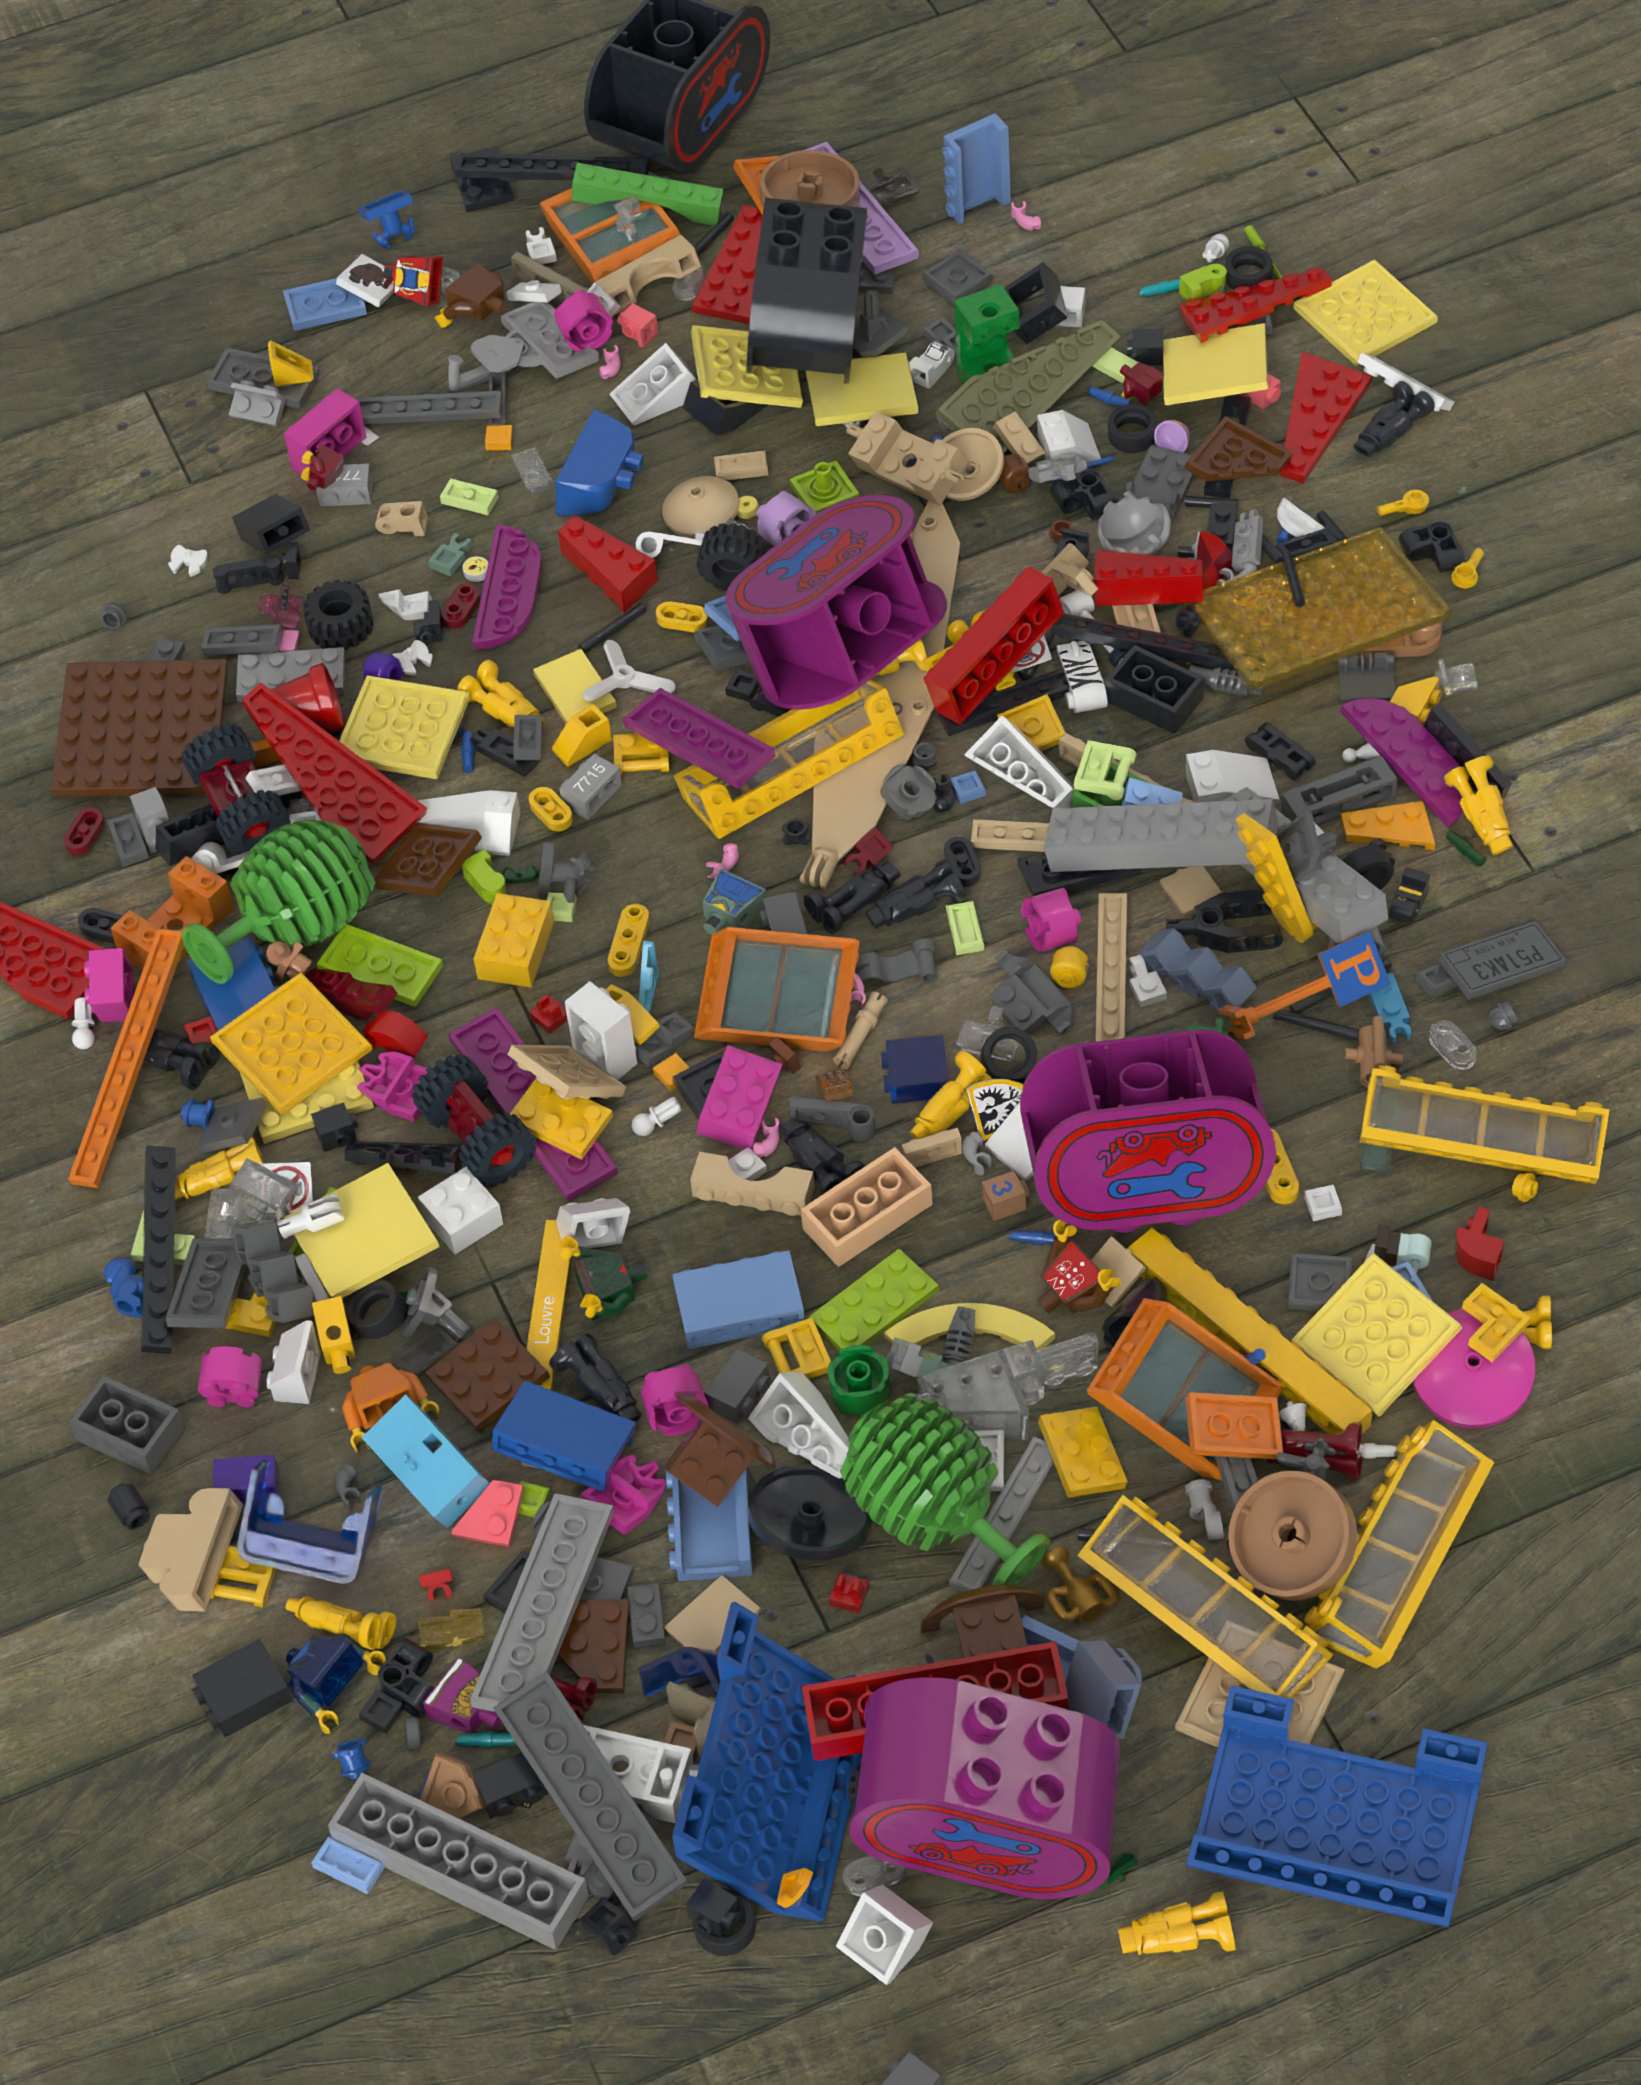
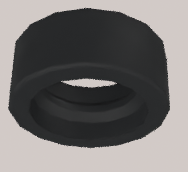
M1244 246L1231 251L1225 258L1227 285L1234 290L1240 286L1249 287L1257 285L1263 280H1271L1273 261L1270 255L1265 250L1253 246ZM1243 265H1254L1261 268L1262 271L1249 275L1239 273L1235 269Z
M1128 404L1115 409L1108 418V439L1111 445L1117 450L1126 453H1137L1148 449L1155 442L1154 431L1157 427L1155 414L1149 408L1138 404ZM1128 423H1138L1147 428L1138 434H1126L1118 430L1120 426Z
M1378 846L1359 848L1342 860L1359 874L1371 868L1361 876L1380 890L1393 876L1394 867L1383 849Z
M1003 1027L995 1030L988 1036L981 1049L980 1060L987 1070L986 1073L992 1079H1008L1018 1082L1028 1076L1037 1061V1048L1034 1040L1027 1032L1017 1027ZM1014 1039L1024 1047L1026 1053L1025 1062L1017 1071L1004 1072L994 1064L992 1050L1000 1040Z
M376 1280L355 1291L349 1298L346 1307V1314L350 1323L362 1336L368 1339H379L389 1335L397 1329L406 1313L404 1298L392 1283L385 1280ZM383 1298H389L387 1307L380 1315L370 1320H363L365 1312L373 1303Z
M733 1889L724 1890L738 1899L739 1911L744 1919L743 1927L739 1932L726 1938L715 1937L699 1930L695 1926L694 1921H692L698 1943L704 1950L714 1955L729 1956L737 1954L749 1946L755 1936L756 1920L752 1904L745 1896Z

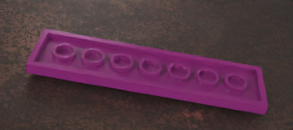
M498 1007L448 1033V1037L458 1053L463 1057L465 1055L468 1056L484 1074L489 1083L487 1085L488 1094L504 1114L511 1113L536 1079V1075L519 1068L517 1062L508 1056L511 1045H525V1043ZM534 1137L537 1141V1144H535L537 1148L533 1155L567 1201L574 1199L618 1174L616 1165L597 1140L581 1160Z

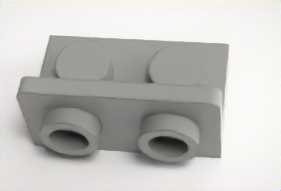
M241 380L240 384L231 383L230 388L235 390L229 416L279 427L286 398L278 393L279 389L264 385L263 389L255 387L256 384Z

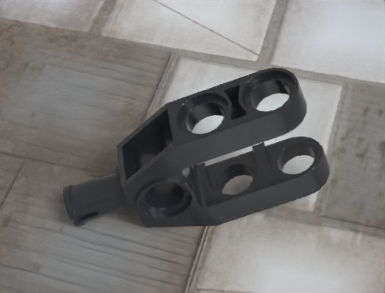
M1263 889L1219 893L1194 906V914L1191 915V918L1166 919L1167 929L1175 928L1182 935L1193 934V937H1196L1197 945L1225 953L1274 949L1283 942L1281 928L1277 925L1258 926L1257 923L1249 927L1230 928V926L1223 924L1225 919L1257 917L1273 913L1266 903L1257 904L1260 901H1264L1263 894L1265 892ZM1240 903L1238 906L1229 907L1231 904ZM1274 934V936H1271V937H1264V936H1267V935ZM1247 937L1245 939L1235 940L1237 938Z

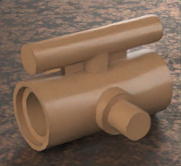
M1381 1016L1373 1017L1372 1025L1364 1026L1359 1030V1046H1356V1048L1345 1047L1343 1053L1344 1059L1354 1060L1355 1063L1360 1064V1082L1365 1087H1368L1373 1068L1378 1069L1381 1065H1402L1403 1054L1392 1053V1050L1387 1049L1384 1019Z

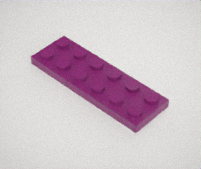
M662 688L655 691L622 719L625 728L736 788L741 787L776 757L773 747Z

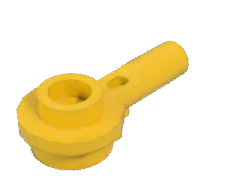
M1410 490L1404 494L1402 500L1377 506L1378 515L1384 516L1404 511L1407 514H1420L1427 508L1429 496L1422 490Z
M1476 548L1468 562H1462L1452 572L1451 580L1455 586L1465 589L1477 583L1478 574L1476 568L1484 556L1482 549Z

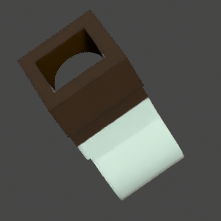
M1378 1224L1374 1253L1389 1266H1396L1406 1261H1409L1414 1269H1422L1428 1266L1432 1247L1430 1238L1422 1234L1409 1235L1390 1231V1226Z

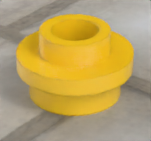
M1532 1173L1518 1174L1512 1186L1513 1196L1518 1197V1200L1521 1202L1529 1201L1530 1198L1536 1195L1538 1190V1182Z

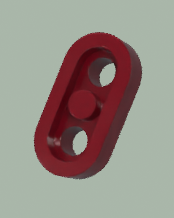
M467 583L455 588L441 611L442 620L446 627L457 629L467 624L480 603L479 589L475 585Z
M88 807L77 814L63 838L68 853L78 856L90 851L105 827V820L101 810Z

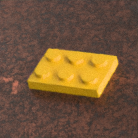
M535 1079L510 1115H517L534 1137L582 1160L612 1119V1110L581 1097H572L571 1099L559 1097L555 1093V1089Z
M1098 1407L1040 1415L1038 1424L1068 1498L1125 1489L1128 1481Z

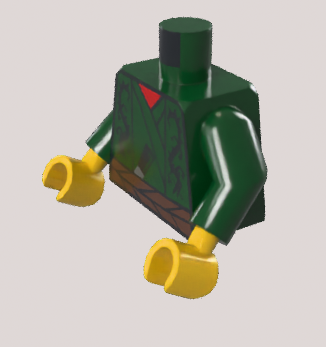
M571 1236L564 1237L559 1243V1247L563 1248L560 1253L561 1258L569 1260L573 1256L575 1259L572 1260L575 1277L584 1297L580 1307L587 1308L585 1315L588 1318H592V1321L603 1316H619L635 1300L633 1283L648 1279L643 1262L626 1267L619 1252L610 1253L592 1250L578 1245L576 1239Z

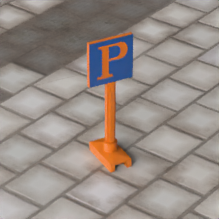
M1367 931L1318 953L1317 955L1325 972L1324 976L1254 1008L1250 1006L1245 1009L1226 1005L1217 1009L1219 1015L1230 1017V1023L1233 1027L1228 1029V1036L1243 1040L1255 1036L1252 1025L1257 1023L1258 1019L1328 987L1331 988L1338 1007H1341L1390 985V980L1371 932Z

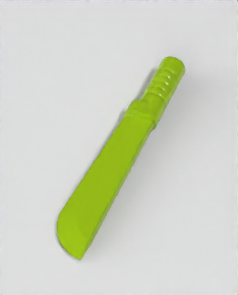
M1252 225L1245 227L1244 232L1253 246L1265 250V243L1261 240ZM1272 263V271L1277 279L1283 278L1275 264Z

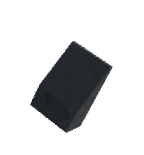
M696 380L690 382L682 408L691 414L692 418L706 426L711 433L720 435L736 430L767 407L768 404L721 400L711 396L703 398L700 395L699 382Z

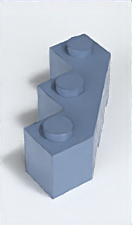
M1175 928L1157 931L1138 952L1150 970L1157 972L1159 978L1163 980L1166 977L1178 982V989L1196 999L1199 996L1204 997L1211 1002L1210 1007L1216 1011L1226 1005L1240 1007L1257 988L1252 982L1249 973L1241 966L1224 969L1213 951L1209 950L1208 947L1191 950L1185 943L1183 935L1176 931Z

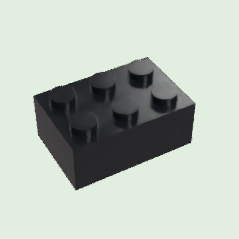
M1134 645L1105 679L1107 702L1175 734L1204 699V677Z

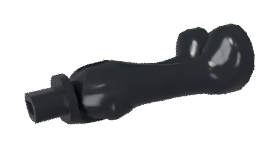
M886 862L881 866L875 864L872 870L866 869L861 871L826 897H823L816 891L808 892L803 896L804 905L814 921L818 924L822 922L825 931L834 934L841 930L844 922L859 909L870 902L880 899L885 891L893 887V881L900 878L901 875L899 870L890 862Z

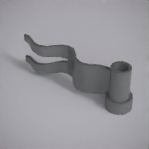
M931 939L917 940L912 945V951H907L894 957H883L876 953L861 954L856 963L855 970L864 965H869L857 974L862 981L868 978H879L886 982H898L911 976L920 975L922 982H933L937 979L934 960L936 955L935 943ZM825 962V968L831 969L832 962Z

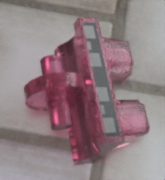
M282 584L280 598L270 593L264 594L259 598L258 609L265 615H273L272 625L280 624L284 627L296 629L300 618L299 609L302 597L289 594V585Z

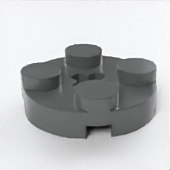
M899 764L893 767L884 778L883 786L880 789L881 796L903 819L910 820L913 817L923 816L935 804L937 798L934 792L936 789L935 781L926 770L915 765L912 768L905 766L906 764ZM904 786L907 789L910 787L913 788V795L908 794L905 791Z

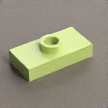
M451 478L440 495L441 504L489 515L499 498L498 490Z

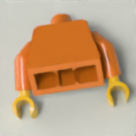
M390 1363L376 1368L373 1366L362 1368L359 1375L350 1380L352 1390L347 1392L342 1406L348 1429L353 1432L350 1439L351 1445L357 1454H359L356 1447L357 1443L364 1441L361 1437L365 1433L362 1432L361 1428L364 1427L366 1430L373 1427L405 1394L415 1403H419L425 1412H434L439 1419V1406L433 1401H428L429 1395L414 1373L397 1370Z

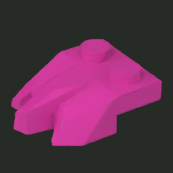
M395 1051L379 1054L380 1066L365 1064L359 1068L360 1073L369 1080V1082H361L357 1086L360 1092L390 1115L412 1122L417 1120L421 1112L413 1103L412 1093L415 1092L413 1087L415 1084L420 1083L418 1081L420 1075L425 1076L427 1074V1068L416 1065L413 1057Z
M633 1454L616 1461L610 1471L609 1485L604 1492L589 1487L580 1496V1499L613 1505L614 1515L610 1525L623 1535L629 1533L649 1517L662 1496L666 1485V1480L656 1479L659 1467L655 1461L641 1467L636 1466L637 1459Z

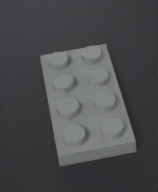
M344 647L238 655L237 701L242 702V699L260 682L269 689H272L309 673L310 667L320 663H324L327 667L337 694H344Z

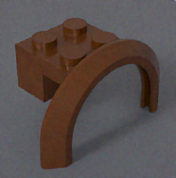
M691 1391L674 1393V1396L690 1411L701 1418L702 1422L686 1443L684 1441L680 1443L664 1465L670 1474L719 1507L754 1457L775 1469L774 1456L768 1446L765 1444L764 1446L760 1445L707 1407Z
M1014 1584L991 1585L968 1590L936 1605L922 1620L920 1631L923 1634L940 1630L941 1620L953 1612L959 1637L961 1658L1026 1647L1027 1642L1016 1599L1025 1603V1611L1044 1608V1596L1037 1591Z

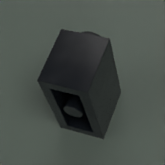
M522 1752L472 1773L490 1819L497 1816H506L515 1808L525 1803H536L549 1794Z

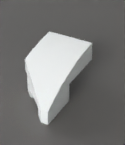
M399 589L379 594L381 602L404 620L424 619V612H429V601L432 600L429 591L403 596Z

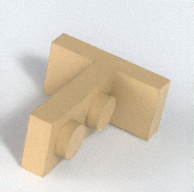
M1071 543L1041 572L1053 579L1058 596L1067 586L1089 596H1092L1098 589L1092 582L1094 577L1085 569L1089 564L1088 560Z

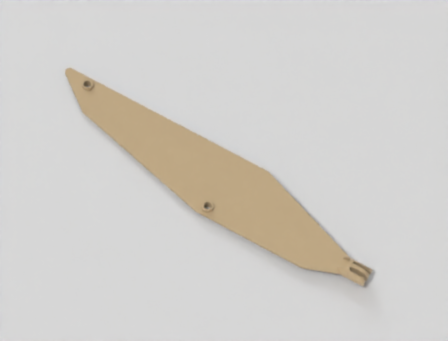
M928 501L912 532V542L927 581L936 584L943 590L947 599V611L939 624L921 638L927 658L944 650L960 551L959 539L943 502L939 506L931 501ZM914 661L899 663V671L882 676H874L870 679L887 689L892 703H900L903 706V711L897 717L904 735L814 786L812 854L800 876L799 881L801 884L808 885L810 882V885L813 887L820 886L825 889L838 861L871 829L877 826L887 805L886 800L880 793L884 778L893 767L899 764L907 765L934 710L933 702L923 679L927 672L919 669ZM868 686L871 694L877 691L872 687ZM868 696L815 725V728L833 726V724L864 708ZM893 706L895 712L900 710L899 706ZM864 710L835 726L834 729L844 738L870 722ZM828 733L819 735L815 738V754L836 741Z

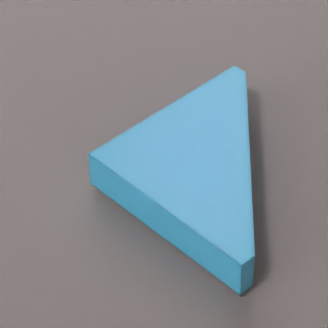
M643 941L639 1003L650 1013L659 971L655 944L650 941Z

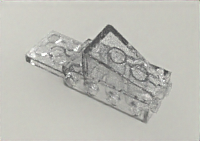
M1095 1332L1037 1350L1033 1340L935 1370L916 1377V1394L919 1395L916 1402L920 1403L925 1398L937 1401L940 1407L943 1406L952 1411L954 1418L962 1419L967 1424L968 1430L972 1432L1004 1430V1438L1024 1440L1028 1438L1029 1411L1027 1406L1033 1405L1041 1398H1044L1045 1385L1055 1386L1067 1378L1076 1375L1083 1377L1097 1369L1099 1341ZM997 1369V1375L993 1374L991 1371Z

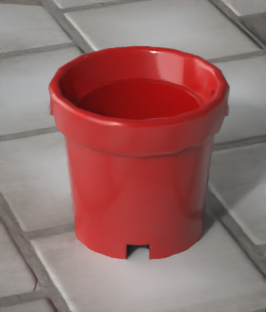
M324 663L312 666L309 669V673L271 689L323 730H329L334 733L344 730L346 721L330 673Z

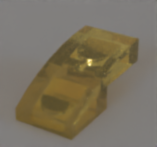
M481 1608L451 1609L449 1616L418 1617L416 1623L419 1645L427 1650L461 1646L482 1640L485 1637Z

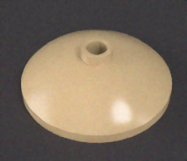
M965 428L955 431L941 440L958 448L968 462L961 472L964 475V480L961 481L960 485L954 483L946 498L957 501L970 500L981 496L992 488L1002 473L1004 453L1000 443L991 433L979 428Z
M715 476L690 478L677 485L665 498L662 506L663 519L666 526L675 534L687 538H695L696 533L705 534L713 526L718 527L722 523L729 525L738 513L739 497L734 486L722 478Z

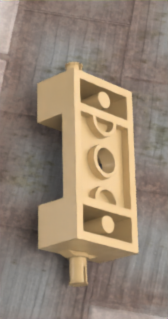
M875 411L863 429L852 423L847 427L846 433L857 438L848 454L858 468L939 506L954 483L960 485L961 481L964 480V475L961 472L968 462L958 448L939 439L933 444L906 432L895 419ZM910 459H917L914 466L905 467Z

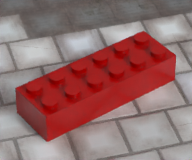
M1028 566L998 596L997 600L987 611L981 614L970 629L963 633L954 646L946 651L937 664L928 670L923 679L936 712L960 725L1064 614L1052 578Z

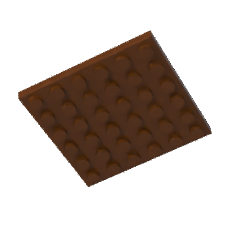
M227 659L67 663L51 787L53 797L126 796L156 787L160 795L206 794L203 787L200 788L194 784L181 757H183V750H187L185 746L188 743H193L192 739L196 735L200 737L203 735V731L207 730L209 732L212 730V727L217 725L219 728H222L228 671Z

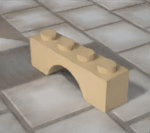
M679 235L595 283L599 284L621 306L615 313L616 315L627 309L632 303L636 304L639 291L649 282L663 277L680 279L700 268L701 265L695 248L682 235Z
M699 1152L690 1179L692 1196L701 1200L726 1202L733 1206H749L761 1211L772 1210L783 1212L790 1216H801V1208L811 1202L815 1189L813 1171L784 1166L778 1174L769 1179L751 1181L743 1179L733 1172L728 1162V1156Z

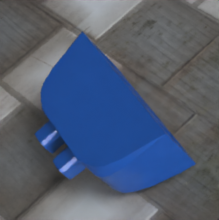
M593 410L555 481L557 515H588L604 511L611 506L620 487L631 490L635 480V473L629 471V469L640 471L644 464V455L635 452V436L628 427L602 412Z

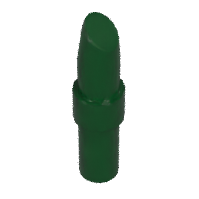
M1449 829L1446 838L1456 847L1457 851L1463 856H1467L1478 867L1482 866L1486 862V858L1468 840L1463 839Z

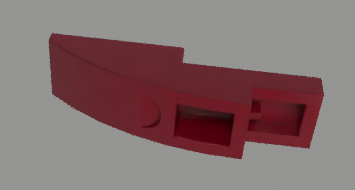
M313 968L305 974V977L338 1011L355 1017L369 1019L373 1013H382L398 994L392 985L355 981L349 972Z

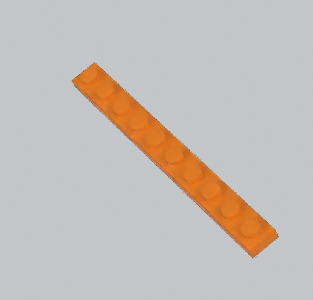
M157 929L68 1178L72 1185L92 1188L99 1187L184 947L182 931Z

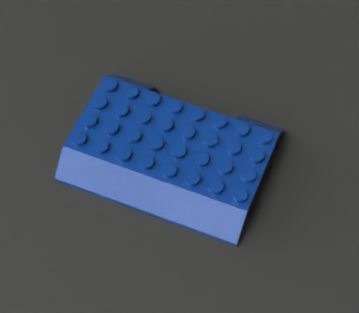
M734 1601L729 1608L717 1656L720 1685L697 1777L687 1776L672 1835L676 1857L775 1914L823 1921L850 1809L848 1782H851L850 1775L852 1771H857V1764L861 1760L862 1753L814 1761L802 1686L839 1679L833 1678L756 1631L759 1616ZM852 1674L840 1679L856 1677V1675ZM804 1867L812 1871L813 1875L807 1889L793 1905L783 1908L777 1904L783 1874Z
M1231 1685L1223 1714L1222 1733L1197 1834L1193 1835L1186 1867L1449 1927L1480 1789L1488 1743L1423 1728L1416 1758V1768L1288 1740L1294 1699Z

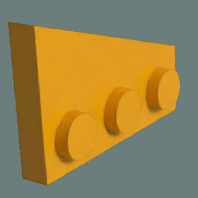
M1423 801L1344 812L1340 815L1341 825L1347 842L1370 844L1373 840L1380 838L1384 842L1399 843V847L1409 848L1411 844L1425 846L1426 850H1435V840Z

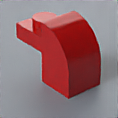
M384 1010L382 1013H379L376 1019L369 1022L363 1029V1037L372 1045V1049L384 1047L388 1052L395 1051L413 1058L416 1057L428 1037L412 1020L390 1010Z
M1478 1207L1475 1217L1470 1216L1468 1218L1466 1227L1457 1228L1455 1256L1461 1267L1469 1273L1494 1280L1503 1256L1504 1240L1485 1235L1489 1224L1490 1210Z

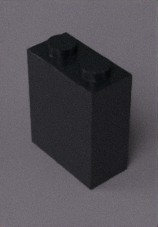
M274 494L232 517L241 540L264 554H268L310 531L302 508L278 494Z
M260 1639L192 1675L196 1687L191 1690L200 1706L206 1704L209 1711L205 1715L213 1730L219 1727L224 1737L237 1732L292 1702L287 1684Z

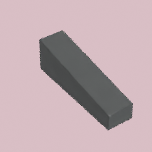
M505 372L489 373V391H501L503 394L501 418H489V426L506 425L508 384Z

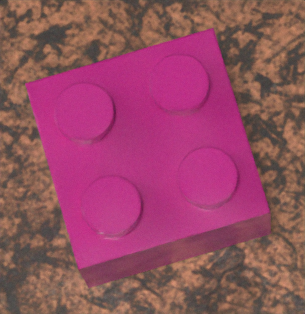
M123 948L89 951V960L84 962L85 976L89 978V987L85 988L86 1004L91 1006L92 1013L96 1014L100 1022L125 1021L134 996L132 963Z

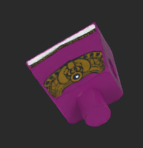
M460 1657L456 1659L423 1702L427 1718L465 1733H475L483 1722L495 1729L502 1723L496 1712L471 1706L470 1698L480 1673Z

